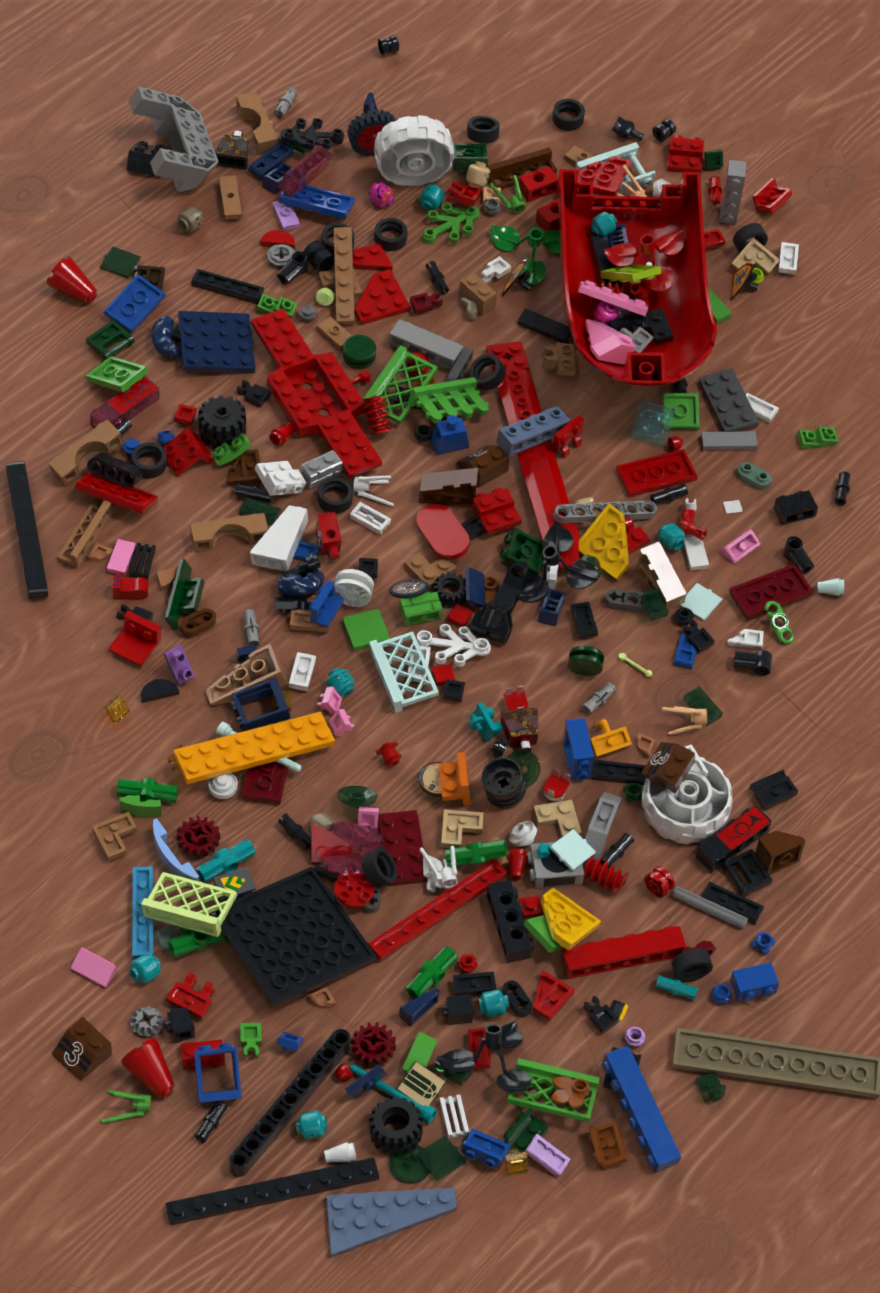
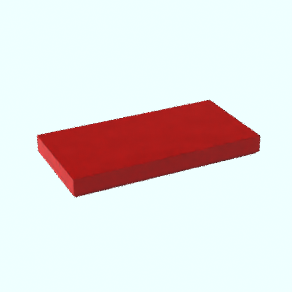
M684 449L616 466L617 474L628 497L697 481L698 478Z
M91 472L75 484V489L140 514H143L157 503L158 496L133 486L125 487Z

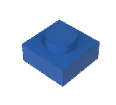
M283 1032L279 1037L277 1045L282 1046L287 1051H297L302 1045L303 1037Z

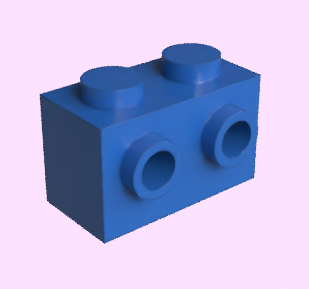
M771 962L734 970L730 979L738 1002L751 1001L761 996L770 997L777 992L779 985Z

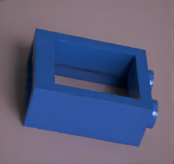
M585 718L566 720L562 742L571 781L590 779L594 755Z
M232 1043L219 1044V1048L211 1049V1045L198 1046V1050H194L199 1103L242 1098L237 1047L232 1046ZM231 1053L234 1089L203 1092L200 1056Z

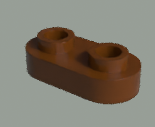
M205 608L183 618L180 623L182 634L185 636H195L213 627L216 623V613L211 609Z

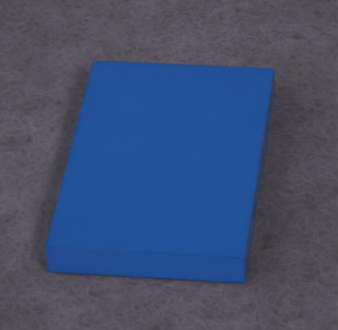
M137 274L104 310V315L132 334L166 297V294Z

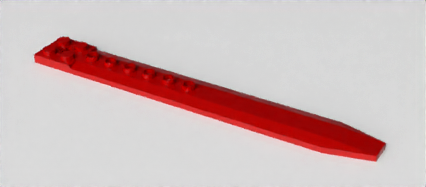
M522 341L487 345V354H493L498 357L506 369L504 380L497 386L508 426L519 420L522 421L529 418L533 414L541 413L542 410L530 374ZM491 365L493 373L495 372L496 365ZM551 440L517 453L542 543L547 532L556 522L553 518L555 508L558 505L570 504ZM558 512L560 516H567L564 512ZM560 523L572 534L574 539L570 550L565 553L559 552L563 561L572 568L573 564L579 560L578 529L576 523ZM561 563L558 564L560 570L566 569Z

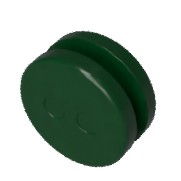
M353 335L346 339L343 345V360L348 366L355 369H364L374 363L376 359V344L370 337Z
M576 646L569 652L568 668L578 675H598L603 670L604 654L599 649L591 646Z

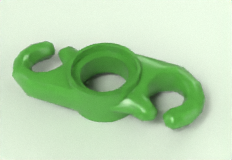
M775 601L767 602L764 607L765 611H768L770 606L776 608L775 613L767 612L770 618V627L781 643H792L794 635H790L788 640L783 638V633H792L788 626V617L784 614L780 604ZM776 618L783 620V627L776 626Z

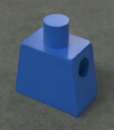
M451 415L447 417V420L436 423L431 438V444L436 456L469 448L467 430L462 418Z

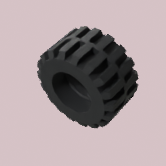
M393 1097V1100L386 1098L384 1103L381 1101L377 1103V1107H374L372 1114H370L372 1143L375 1142V1147L377 1149L381 1148V1152L384 1154L389 1152L390 1155L394 1156V1153H398L400 1156L405 1151L410 1153L412 1152V1147L416 1148L418 1142H421L422 1113H420L418 1106L415 1107L414 1102L410 1101L408 1103L407 1098H402V1100H399L398 1097ZM392 1122H402L407 1125L399 1131L389 1130L385 1127Z

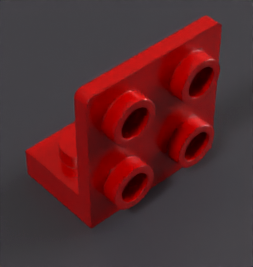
M186 427L163 447L166 451L167 462L177 476L182 475L198 460L201 462L204 460L209 465L214 461L213 456L200 436L189 427Z
M127 611L124 615V628L110 645L109 652L141 667L161 641V626Z

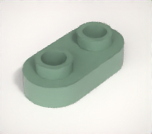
M743 462L738 466L737 476L741 480L760 490L770 487L772 477L768 472L749 462Z

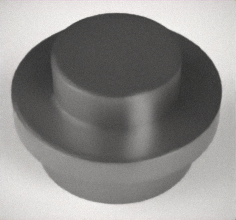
M490 198L484 203L483 210L487 214L494 215L500 211L501 206L498 200Z
M306 305L300 308L299 316L304 322H311L317 316V311L313 306Z

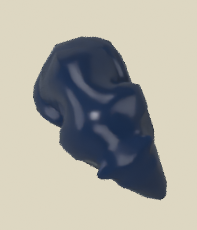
M162 316L158 321H155L152 327L151 337L158 353L166 356L167 359L181 358V350L177 348L171 339L174 319L169 316Z
M320 570L312 571L304 578L298 574H290L286 577L281 574V578H278V591L283 593L284 597L299 598L302 595L319 591L320 587L324 584L325 577Z

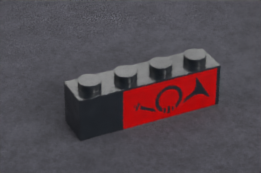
M756 805L751 809L747 808L741 813L740 817L736 820H730L725 828L716 831L710 839L700 842L697 846L696 858L713 873L721 867L725 860L736 856L758 840L761 835L769 832L772 820Z

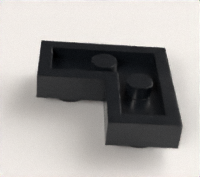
M663 308L647 312L646 316L638 314L628 317L633 333L641 327L646 332H652L656 344L673 340V333Z

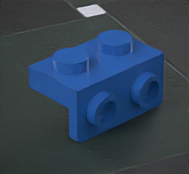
M327 580L324 587H320L317 594L318 597L316 600H312L309 606V611H311L310 621L325 628L329 627L344 602L342 597L334 594L335 583Z
M472 1128L467 1139L462 1144L461 1153L469 1159H477L490 1168L501 1169L511 1145Z

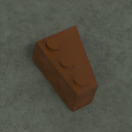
M478 468L423 473L421 475L419 503L472 508L473 498L476 496Z

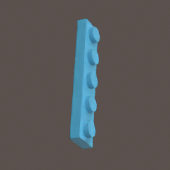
M133 867V960L145 954L153 956V919L144 917L141 906L144 898L148 899L153 890V867Z

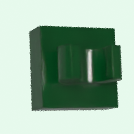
M721 149L704 151L705 168L707 170L723 167V151Z

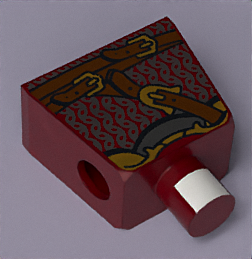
M538 708L501 712L500 723L509 746L519 747L522 754L530 753L532 751L531 745H536L538 739Z

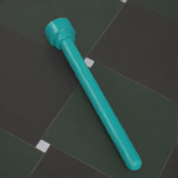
M354 1064L349 1066L352 1073L358 1077H362L367 1073ZM381 1080L376 1083L375 1087L389 1096L398 1097L399 1100L407 1098L408 1103L410 1101L414 1102L415 1107L418 1106L420 1113H422V1121L430 1124L434 1120L438 1110L431 1105L422 1106Z

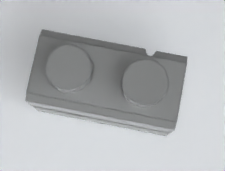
M332 450L301 465V474L306 481L307 487L312 489L319 486L326 479L342 475V461L335 451Z

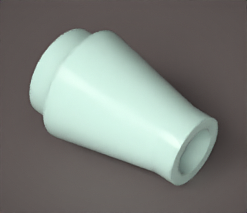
M836 578L818 582V593L835 596L844 595V580Z

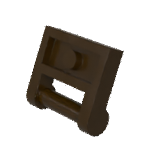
M134 266V277L137 274L140 276L146 274V280L163 291L165 267Z

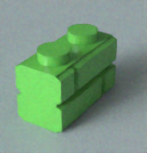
M425 592L417 597L400 599L399 611L405 626L442 619L443 609L437 592Z

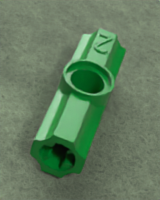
M119 778L116 793L120 797L139 795L140 802L152 799L176 804L178 786L160 784L152 778H143L141 781Z
M505 839L486 843L476 842L466 844L464 847L455 848L456 866L468 863L469 865L487 862L490 859L508 856ZM451 849L445 850V858L448 867H452Z
M192 930L191 933L168 940V946L171 955L176 958L193 951L203 952L208 946L225 941L221 933L216 937Z
M444 946L431 961L427 960L422 965L418 975L406 986V991L411 998L415 999L427 993L432 986L436 987L443 980L447 970L458 960L455 950Z

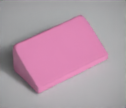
M749 529L719 550L734 564L760 546L761 543L752 529Z
M83 947L79 950L71 966V970L104 988L107 987L117 973L115 964Z

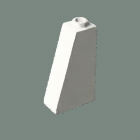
M291 505L286 508L251 550L252 565L280 571L289 570L299 541L308 523L307 509Z

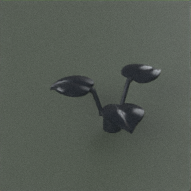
M559 522L553 524L543 541L542 553L545 561H543V579L539 574H529L519 599L521 601L535 602L545 597L549 590L547 584L544 583L547 580L548 565L556 566L561 563L569 571L566 580L569 586L574 589H584L598 580V572L590 562L578 560L570 568L563 561L559 552L565 553L570 550L574 539L572 534Z
M516 1021L502 1027L497 1024L486 1026L485 1038H481V1044L475 1056L466 1049H456L437 1056L440 1064L446 1069L457 1073L468 1072L475 1068L474 1061L478 1060L484 1044H486L489 1049H498L502 1071L504 1073L496 1079V1084L500 1089L517 1092L531 1087V1079L526 1072L520 1069H512L508 1072L505 1066L502 1047L511 1049L520 1046L523 1042V1036Z

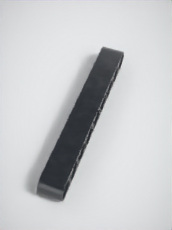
M25 461L6 463L29 599L48 597L46 576Z
M338 1029L332 1033L230 1156V1172L234 1176L242 1177L249 1172L350 1049V1034L347 1030ZM337 1041H344L345 1043L339 1044ZM330 1055L332 1058L327 1059L324 1056ZM318 1070L320 1073L315 1074L312 1071ZM305 1085L307 1088L302 1089L299 1086ZM292 1100L295 1103L289 1104L287 1101ZM274 1116H281L283 1118L275 1119ZM262 1131H268L269 1134L264 1135V1134H261V1132H262ZM254 1146V1147H256L257 1149H255V1150H250V1149H248V1147ZM236 1162H243V1163H244V1164L241 1165V1166L235 1165Z

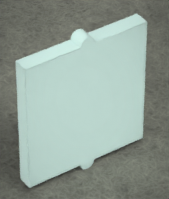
M696 583L686 595L685 603L680 604V607L690 609L696 617L705 621L723 599L714 594L711 589L708 590Z
M574 829L550 846V849L559 857V861H563L571 871H574L596 853L586 842L587 840L583 839Z

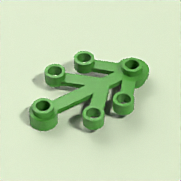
M450 203L442 204L441 212L443 214L459 215L457 217L439 215L437 211L430 210L428 212L429 221L446 223L435 229L427 228L423 232L422 240L426 244H433L436 242L437 235L452 228V232L449 234V242L453 244L458 243L460 223L465 220L466 225L463 226V234L471 236L473 234V222L480 215L479 209L474 206H467L462 209L452 207Z

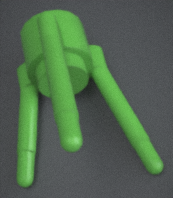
M516 175L513 176L516 195L510 198V202L493 183H490L492 189L502 199L508 209H512L514 213L525 210L526 205L523 201Z
M108 1090V1094L133 1099V1109H137V1112L103 1119L101 1123L104 1124L136 1116L144 1117V1112H150L151 1095H136Z

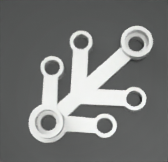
M442 624L439 634L443 637H448L450 640L432 638V634L425 630L417 634L419 646L429 647V645L450 647L436 653L435 662L437 664H445L448 657L465 649L468 651L463 654H457L454 657V664L457 667H463L466 660L475 655L485 656L491 650L489 641L484 638L477 639L468 627H460L457 635L451 630L450 625Z

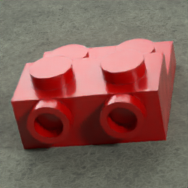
M681 135L670 137L667 171L700 172L701 175L704 140H700L698 137L691 139L683 138Z
M498 487L492 493L486 495L479 493L473 498L472 508L487 535L521 525L522 519L514 507L515 501L507 488L502 489Z

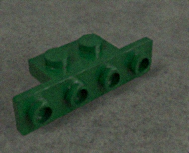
M184 558L179 561L167 611L165 612V621L172 629H177L180 614L198 611L205 583L202 577L190 579L192 568Z

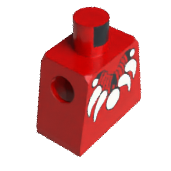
M336 512L318 514L315 533L321 554H327L329 560H336L340 557L339 552L342 542Z

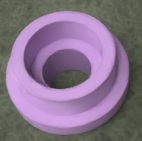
M631 1027L625 1033V1041L629 1046L639 1047L645 1042V1033L639 1027ZM636 1036L638 1039L635 1040V1039H632L631 1037Z

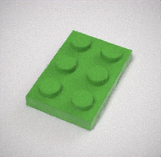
M110 356L85 376L88 382L125 392L149 372L146 366Z

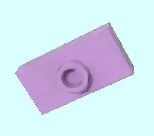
M279 201L273 202V209L283 231L300 228V223L293 206H286L279 203Z
M538 1134L533 1137L524 1151L556 1177L562 1174L571 1160Z

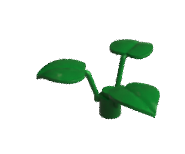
M491 226L490 228L491 240L494 246L501 251L510 252L513 250L514 245L519 246L525 240L533 248L531 261L522 260L526 261L527 265L520 274L521 276L524 271H529L530 276L526 282L531 285L539 284L546 275L545 264L542 261H534L536 248L542 243L544 247L547 246V250L550 253L560 254L559 230H548L543 233L541 229L533 228L529 234H526L520 240L518 231L512 227Z

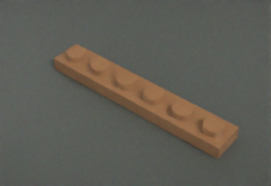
M339 227L334 228L336 321L339 325L355 324L352 228Z

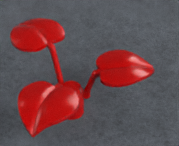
M682 229L662 235L656 241L650 234L643 235L637 252L636 248L629 243H622L604 249L607 259L617 267L623 268L633 265L634 258L638 257L640 251L645 255H650L652 266H656L653 256L655 249L667 256L677 255L683 250ZM662 268V274L655 275L654 279H644L646 288L655 292L668 291L674 282L672 272L667 268Z

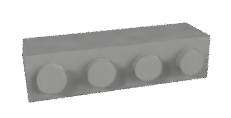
M729 160L720 205L719 223L736 225L745 181L746 162Z
M400 319L390 332L389 337L390 346L398 349L402 345L407 348L409 353H423L429 358L430 363L449 371L452 370L464 346L457 342L450 341Z

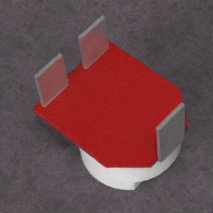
M524 686L517 687L515 692H512L513 688H507L503 694L507 705L506 711L527 709L529 707Z
M554 768L544 785V797L551 801L560 802L563 800L565 792L571 783V776L564 773V777L559 775L560 771Z

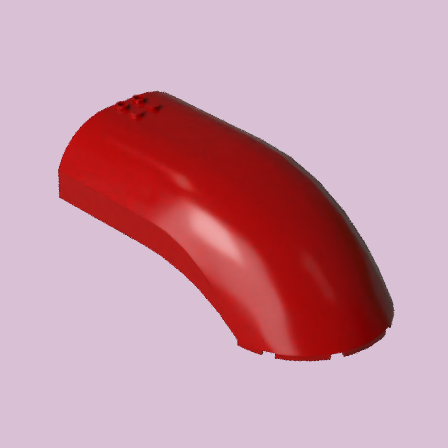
M560 169L558 178V210L562 298L565 318L578 353L597 372L625 384L641 386L665 385L679 381L695 372L711 354L717 335V323H715L707 280L700 172H682L680 185L663 184L660 197L593 195V183L578 182L577 169ZM602 212L613 214L617 220L616 225L625 223L628 242L636 248V252L638 245L641 244L640 239L643 235L650 234L656 241L660 236L672 231L682 229L684 247L679 254L667 256L663 252L659 253L656 249L653 253L656 266H660L661 269L667 268L672 272L674 278L672 287L664 292L654 291L647 297L650 302V311L663 308L673 333V340L656 344L653 338L642 352H627L625 365L597 360L590 350L591 342L588 341L589 334L586 332L585 320L596 321L593 314L597 302L594 300L593 304L590 305L588 295L578 292L581 281L596 282L598 287L601 285V278L589 239L591 236H595L590 228L591 220ZM640 251L638 257L634 258L633 264L646 265L647 262L652 263L650 255H645ZM630 281L621 282V284L624 283V294L628 295L629 299L636 300L630 292V285L632 283ZM619 307L622 316H626L629 320L628 317L632 316L631 311Z

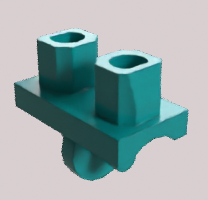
M480 702L477 703L475 711L471 713V720L468 726L471 730L477 729L485 742H490L493 736L500 734L503 727L500 722L492 721L495 716L492 707H485Z

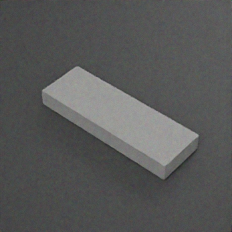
M756 431L701 433L703 450H757Z

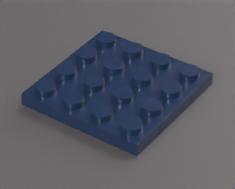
M178 311L183 371L255 373V358L250 316L248 313Z

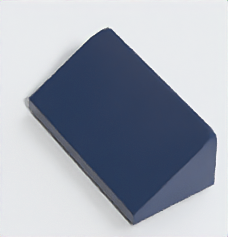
M466 567V601L472 609L483 608L485 606V576L475 569Z

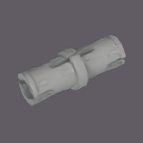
M288 88L285 95L280 98L279 105L274 110L276 117L280 115V118H283L286 111L291 108L292 102L298 94L296 89Z
M248 609L243 612L245 621L244 632L247 634L248 646L256 645L257 647L260 645L258 636L259 625L256 623L255 611Z
M607 682L603 688L595 691L592 697L582 705L583 711L589 715L598 706L604 705L606 699L616 692L615 686Z

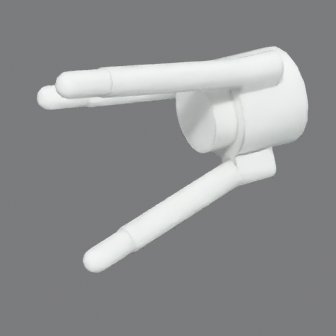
M390 475L355 477L353 489L358 492V496H364L391 507L394 506L391 502L365 493V491H369L370 484H388L389 481L385 479H391Z
M454 846L450 847L452 868L448 867L446 859H443L444 868L440 870V873L425 850L420 848V852L435 874L436 880L438 882L441 881L444 888H452L457 885L456 875L458 872L456 869Z

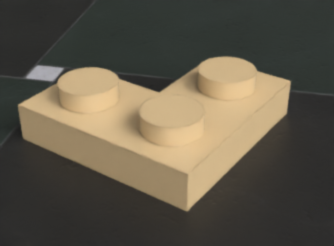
M752 238L731 263V266L738 270L746 263H752L753 265L755 263L765 273L769 274L780 260L756 239Z
M572 800L533 807L538 827L557 823L561 838L573 829L581 836L582 832Z
M444 809L441 847H461L462 832L482 834L483 813Z

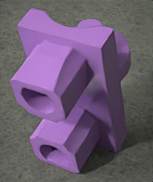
M177 645L172 650L163 653L167 667L171 670L176 684L180 685L195 676L182 645Z

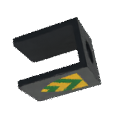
M247 867L214 878V886L237 892L236 899L256 890ZM221 896L217 898L219 903L225 902L229 899L228 896Z

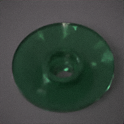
M522 749L512 752L507 758L515 760L520 765L521 770L524 767L527 768L523 776L526 788H528L539 777L540 762L531 751Z
M347 786L340 789L337 794L339 801L356 809L370 806L377 800V794L363 786Z

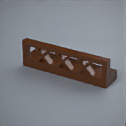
M548 147L487 165V168L490 170L489 183H493L496 188H501V190L515 185L514 179L510 178L511 175L523 176L527 174L525 173L526 171H537L545 165L550 166L556 174L557 168L551 160L552 150ZM500 179L503 180L504 183L497 185L495 183V180Z

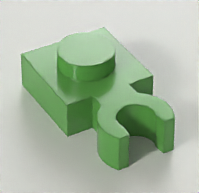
M240 1023L241 1046H245L243 1050L245 1059H247L249 1051L255 1052V1058H259V1047L257 1045L262 1044L261 1023Z

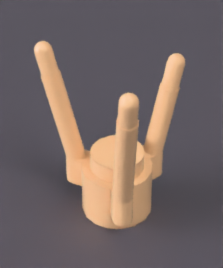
M623 165L622 167L637 188L633 190L630 186L624 184V187L631 192L630 196L647 197L644 194L645 191L640 187L627 167Z
M678 706L661 708L662 711L691 714V722H695L694 725L670 731L668 735L693 729H702V724H707V709Z

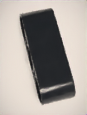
M105 453L97 454L88 460L87 463L88 470L91 473L125 487H132L143 478V472L139 467Z

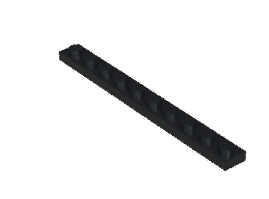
M373 1157L165 1203L171 1226L379 1180V1173L375 1158Z

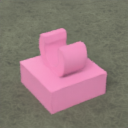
M327 687L325 693L320 695L322 702L317 703L321 710L327 709L332 715L339 709L342 697L334 687Z
M338 709L329 720L333 733L337 737H342L346 731L349 732L354 727V724H351L349 721L351 717L346 714L344 709Z
M359 807L357 828L377 830L379 808Z

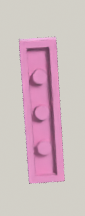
M581 281L579 284L578 292L646 316L648 305L640 299H629V296L626 294L613 293L607 287H596L590 281Z

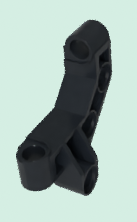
M518 561L508 568L496 597L473 616L470 631L484 637L489 634V639L504 645L507 643L513 628L511 614L522 595L529 575L527 563ZM515 567H519L522 570V575H518L515 572Z

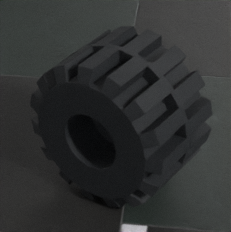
M222 395L216 399L211 397L209 402L204 401L202 403V407L198 411L200 438L204 440V444L207 446L212 444V448L216 449L224 442L230 446L232 441L241 433L246 435V412L244 405H241L239 400L236 399L234 401L233 397L230 396L223 398Z

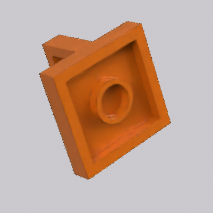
M465 752L457 753L458 761L439 763L442 800L463 799V806L469 807L471 806L466 756Z

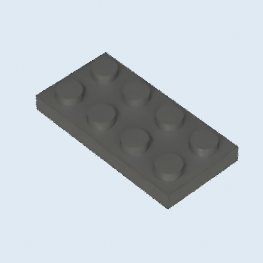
M733 368L699 377V384L723 432H741L759 426V421Z

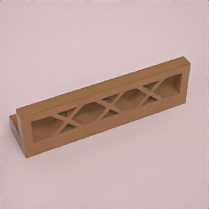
M104 500L101 506L93 503L90 504L57 556V561L75 568L80 566L112 514L111 502ZM92 511H97L95 516L92 518L90 515ZM88 525L85 532H83L82 527ZM80 538L78 543L74 545L73 541ZM71 552L70 559L64 557L66 553Z

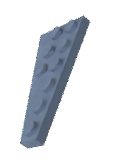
M455 1188L327 1195L331 1258L338 1256L339 1253L357 1249L358 1246L365 1243H373L399 1233L402 1229L410 1226H418L419 1223L426 1220H433L455 1212L457 1208Z

